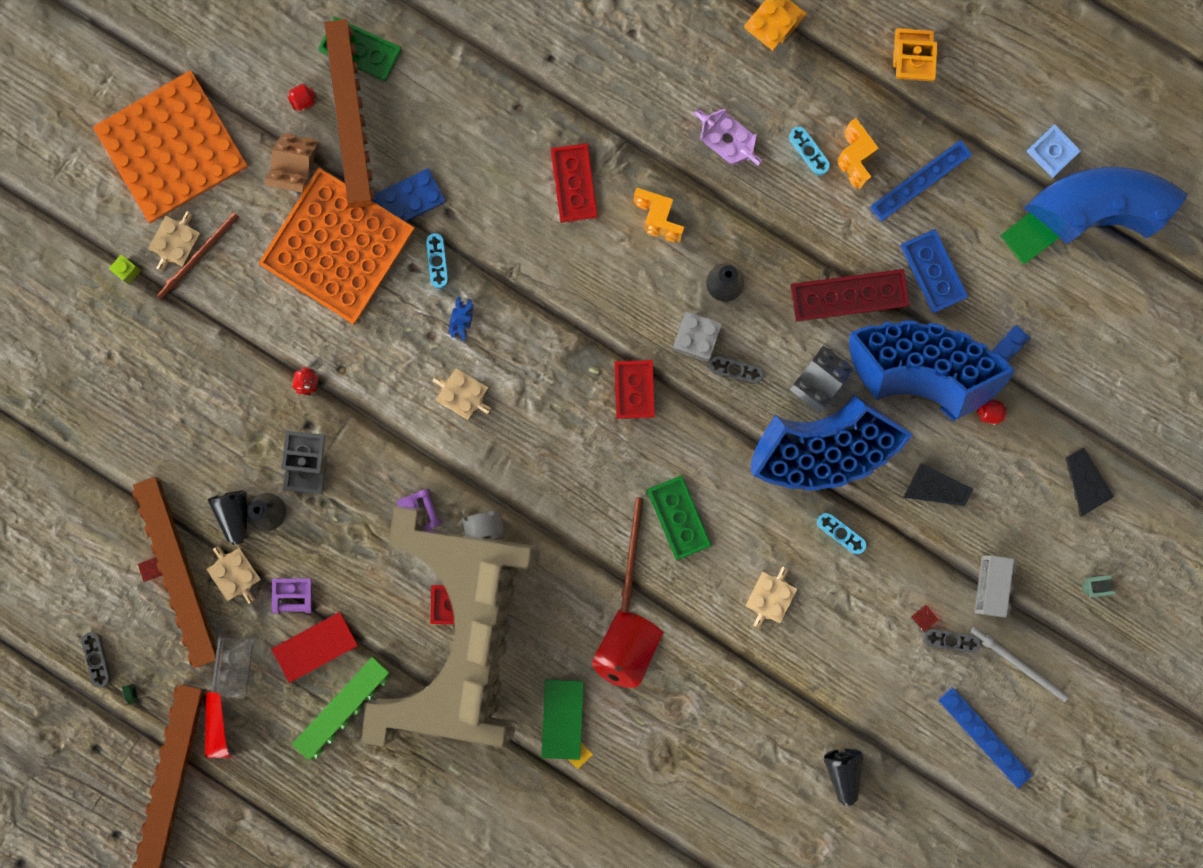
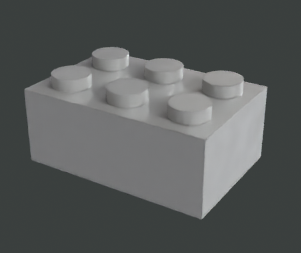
M982 556L974 613L1007 618V614L1011 610L1009 595L1013 592L1011 579L1016 571L1014 559Z

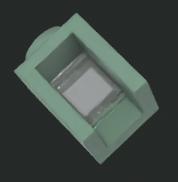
M1105 575L1085 578V582L1082 583L1084 594H1087L1090 598L1114 595L1109 582L1112 576Z

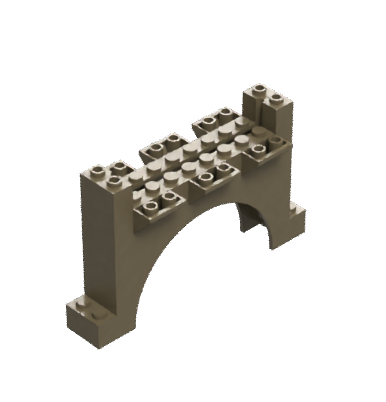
M409 506L394 507L389 547L397 548L416 556L426 563L440 578L453 607L455 620L454 641L444 668L424 690L407 697L376 698V704L366 703L361 743L384 747L397 738L398 731L401 729L503 747L510 741V738L513 739L515 727H512L513 721L491 716L494 712H497L499 701L496 698L497 693H500L502 682L499 681L500 665L498 664V659L506 653L507 643H505V635H508L510 624L507 623L509 608L506 606V602L511 599V596H514L515 585H513V578L517 576L518 567L528 569L535 566V563H538L540 552L537 551L538 546L424 529L429 518L428 514H426L427 509Z

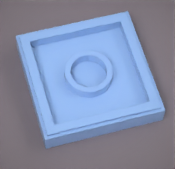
M1054 124L1027 152L1053 178L1081 150Z

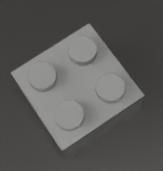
M685 311L672 351L709 362L722 323Z

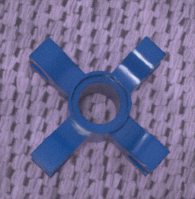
M457 297L456 308L453 309L451 314L449 334H451L452 338H455L456 333H459V336H462L461 340H465L467 336L466 329H469L471 325L474 304H471L472 300L468 299L467 304H463L464 302L461 301V297Z

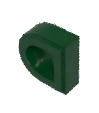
M135 685L123 686L122 690L127 704L137 703L138 696Z

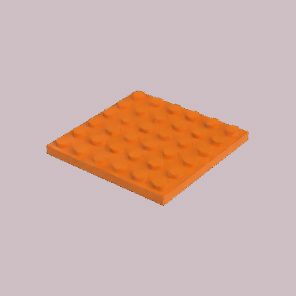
M191 70L93 126V129L150 224L248 167Z
M318 167L258 264L355 325L416 228L373 201V206L349 208L345 183Z

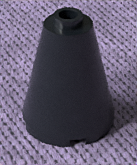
M717 265L707 276V290L717 300L723 302L732 301L741 294L744 288L743 275L733 265Z
M246 490L224 493L225 495H216L208 498V503L227 542H232V545L243 543V539L247 538Z
M262 493L254 497L249 503L247 516L251 525L256 529L272 531L283 523L286 517V508L278 496L271 493Z
M846 748L845 752L839 753L838 749L824 754V763L838 801L845 806L854 805L859 796L863 763L862 752Z

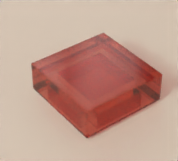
M157 557L138 564L143 582L163 576L157 568Z
M924 605L911 616L923 632L939 620L927 605Z

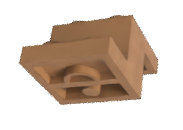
M291 133L282 134L272 148L271 170L265 178V185L302 193L313 176L314 155L319 149V141L310 137H297Z

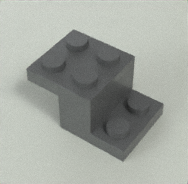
M822 346L790 390L821 413L830 399L843 385L853 368L847 361L836 356L831 349Z
M286 431L281 469L285 470L283 490L323 494L327 456L324 455L326 435Z

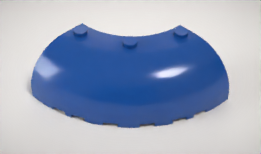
M1100 167L1076 172L1061 178L1037 194L1024 209L1049 227L1066 244H1069L1087 229L1105 225H1122L1147 239L1166 225L1183 204L1188 193L1172 182L1150 172L1125 167Z
M902 321V323L884 322L883 325L874 327L870 325L853 331L849 337V349L855 369L876 400L898 394L917 395L941 404L957 419L973 412L994 398L1009 382L1014 369L999 354L995 355L987 349V345L984 343L980 344L972 340L968 334L960 331L954 332L945 329L946 326L934 323L926 325L918 324L917 321Z
M853 395L849 402L839 411L818 421L794 422L775 415L754 451L751 461V473L765 482L789 489L812 491L830 487H841L857 479L860 480L872 474V471L881 465L884 466L888 462L887 460L906 445L913 434L885 413Z

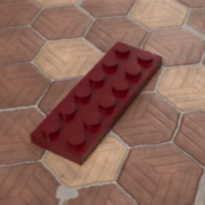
M904 269L800 282L790 285L796 322L910 306Z

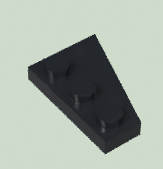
M1081 448L1066 457L1070 479L1073 482L1075 500L1078 503L1079 517L1114 498L1085 448Z
M920 463L903 498L965 506L973 488Z

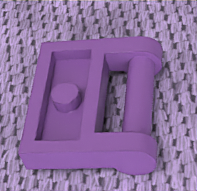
M429 488L396 500L399 507L420 508L417 499L423 498L431 520L424 529H432L442 525L441 519H438L430 498L431 492Z
M272 579L273 614H279V612L312 613V579ZM279 598H305V604H280Z

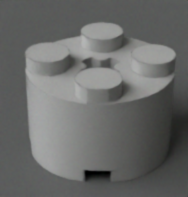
M500 509L462 518L465 535L480 538L488 536V539L503 536L504 527Z

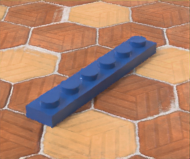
M962 140L958 141L869 208L878 220L882 222L971 157L972 153Z
M1015 325L992 352L995 355L999 354L1008 363L1031 337L1019 326ZM941 405L939 409L949 419L955 421L957 418Z
M951 687L938 699V702L1016 788L1019 789L1033 776L954 688Z

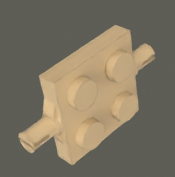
M186 211L182 221L174 220L168 216H165L148 248L162 258L156 267L158 270L164 272L168 262L176 263L182 267L186 264L201 235L200 232L188 225L193 214Z
M456 368L447 380L436 375L432 381L442 387L436 402L467 421L478 409L487 415L492 409L482 403L488 387Z
M220 545L214 548L213 551L219 559L206 570L226 600L229 602L236 596L243 595L248 604L252 603L251 600L255 601L256 599L249 590L261 579L241 548L226 555Z
M782 567L777 577L770 576L764 572L761 573L746 604V607L754 610L758 615L753 626L756 627L760 620L757 628L761 629L765 619H772L781 623L797 591V588L788 585L785 581L789 571L787 568L782 575L785 569Z

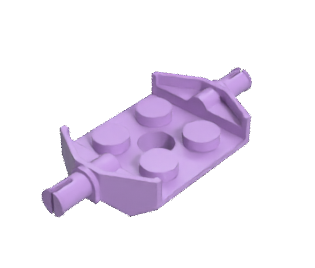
M700 108L694 112V115L701 119L703 124L700 140L729 164L736 165L745 160L749 161V159L757 166L761 164L763 159L758 157L753 151L757 134L753 135L726 113V109L710 115L705 114ZM729 134L733 137V141L725 143L722 137Z

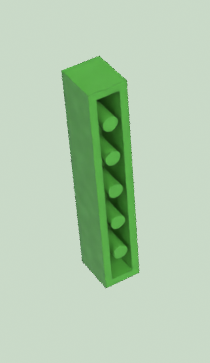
M375 656L371 657L292 745L306 759L310 760L313 757L317 759L324 751L322 747L326 743L330 744L337 737L335 733L339 728L343 730L351 722L349 720L350 716L353 713L357 715L364 708L361 704L366 699L370 701L377 693L375 689L379 685L383 687L390 679L388 675L391 671Z

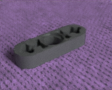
M720 356L711 358L708 364V368L713 374L751 384L760 382L763 377V371L758 366ZM719 360L720 365L725 366L726 362L730 364L727 367V373H724L725 368L719 367L718 370H715V366L712 363ZM732 365H738L741 368L739 375H733L730 372ZM744 367L748 368L746 372L752 373L753 370H756V374L759 377L753 380L751 375L746 374L745 378H743Z
M928 629L923 634L924 643L932 647L975 653L980 648L979 639L972 635L936 629ZM932 632H934V636L942 637L943 645L941 646V641L933 640V643H931L928 635H932ZM950 635L955 636L957 640L956 644L952 647L948 646L946 642L947 637ZM961 636L963 637L962 641L970 642V639H972L975 647H971V650H969V646L961 645Z
M96 632L86 633L82 637L81 643L91 682L95 687H105L111 682V674L101 636ZM90 636L96 639L93 647L94 649L98 648L99 651L89 652V650H93L92 644L87 643V640H90ZM95 654L101 657L99 665H94L91 661L92 656ZM101 667L104 668V670H100L101 676H105L103 684L101 681H97V678L100 677L99 671L94 672V669Z

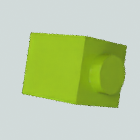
M122 254L109 268V270L129 285L142 271Z

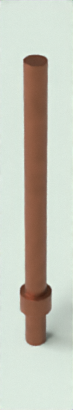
M235 212L229 216L172 278L165 282L166 285L156 295L159 299L163 300L171 290L174 291L178 286V282L239 218Z
M636 497L625 583L624 589L621 591V596L623 597L621 612L625 613L629 612L630 598L633 596V590L631 589L644 499Z

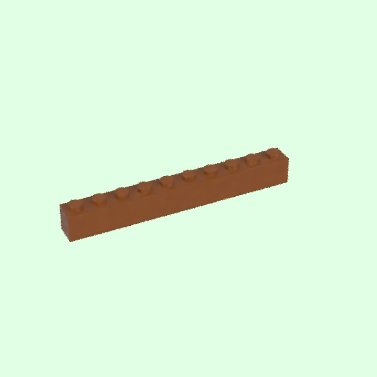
M347 19L326 21L324 24L349 208L373 206L372 199H375L374 187L370 188L369 182L373 181L371 169L367 167V163L370 162L369 151H365V145L368 144L367 134L363 133L362 129L366 125L364 115L360 114L363 102L362 97H358L357 92L361 90L359 79L355 77V73H358L357 61H353L356 49L355 44L351 43L350 37H354L352 25H348Z
M153 477L133 484L134 490H132L134 499L139 502L140 508H138L140 517L145 520L146 526L144 529L146 535L151 538V550L157 556V568L163 574V586L166 592H169L171 598L169 599L170 607L176 612L175 622L177 627L182 630L183 636H181L183 645L188 648L189 654L187 657L189 663L194 668L220 660L221 658L161 480L158 477Z
M179 684L174 689L173 699L175 701L168 713L170 722L169 726H166L164 730V737L166 739L159 751L161 760L155 769L154 775L157 777L155 784L153 783L150 789V795H152L151 803H148L145 814L147 815V820L141 828L143 837L142 841L137 845L136 853L138 858L133 863L132 868H164L206 688Z

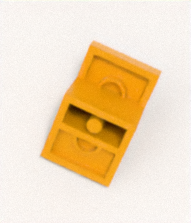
M765 0L744 25V29L774 51L780 43L783 44L807 13L790 0Z
M896 28L893 67H897L896 79L935 80L937 42H933L934 31Z
M855 118L848 124L845 130V138L851 145L841 152L837 160L839 168L843 172L846 171L849 175L850 183L854 187L857 186L860 190L866 186L871 178L863 164L872 159L879 148L857 118Z
M636 188L633 203L640 209L647 210V208H650L644 228L647 234L658 237V235L664 236L665 240L676 243V241L680 242L684 227L667 221L673 199Z

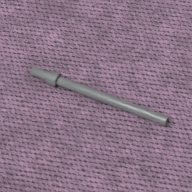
M975 626L971 629L970 633L981 640V644L987 648H992L1063 702L1069 698L1067 694L996 643L992 636L984 634Z

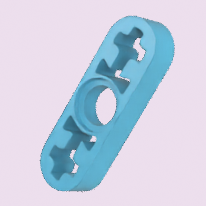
M793 128L789 135L792 145L814 174L818 176L826 174L830 166L827 158L804 128ZM795 132H796L797 134H800V133L802 134L801 140H802L803 142H805L806 140L808 141V142L804 143L802 147H800V145H801V143H802V142L800 141V139H799V138L794 139ZM812 147L815 151L814 155L807 156L804 153V148ZM817 155L819 156L817 158L818 163L825 164L823 167L824 170H822L821 168H816L818 164L815 160L811 162V160H813Z
M433 233L426 240L430 280L435 288L443 289L448 284L444 240L441 235ZM434 238L440 241L437 244L438 251L442 250V253L435 252L433 244H430ZM440 256L443 259L440 266L432 264L434 257ZM444 269V271H440V275L445 280L441 281L439 285L437 281H434V279H437V272H433V270Z
M824 513L818 517V527L853 554H861L865 551V540L833 515ZM829 517V523L833 526L835 525V522L838 524V526H836L833 529L832 533L829 532V530L832 529L830 526H822V518L826 519ZM839 528H843L847 532L844 539H839L836 536V531ZM851 534L854 536L851 540L861 542V549L854 550V545L851 542H848L847 545L845 544Z

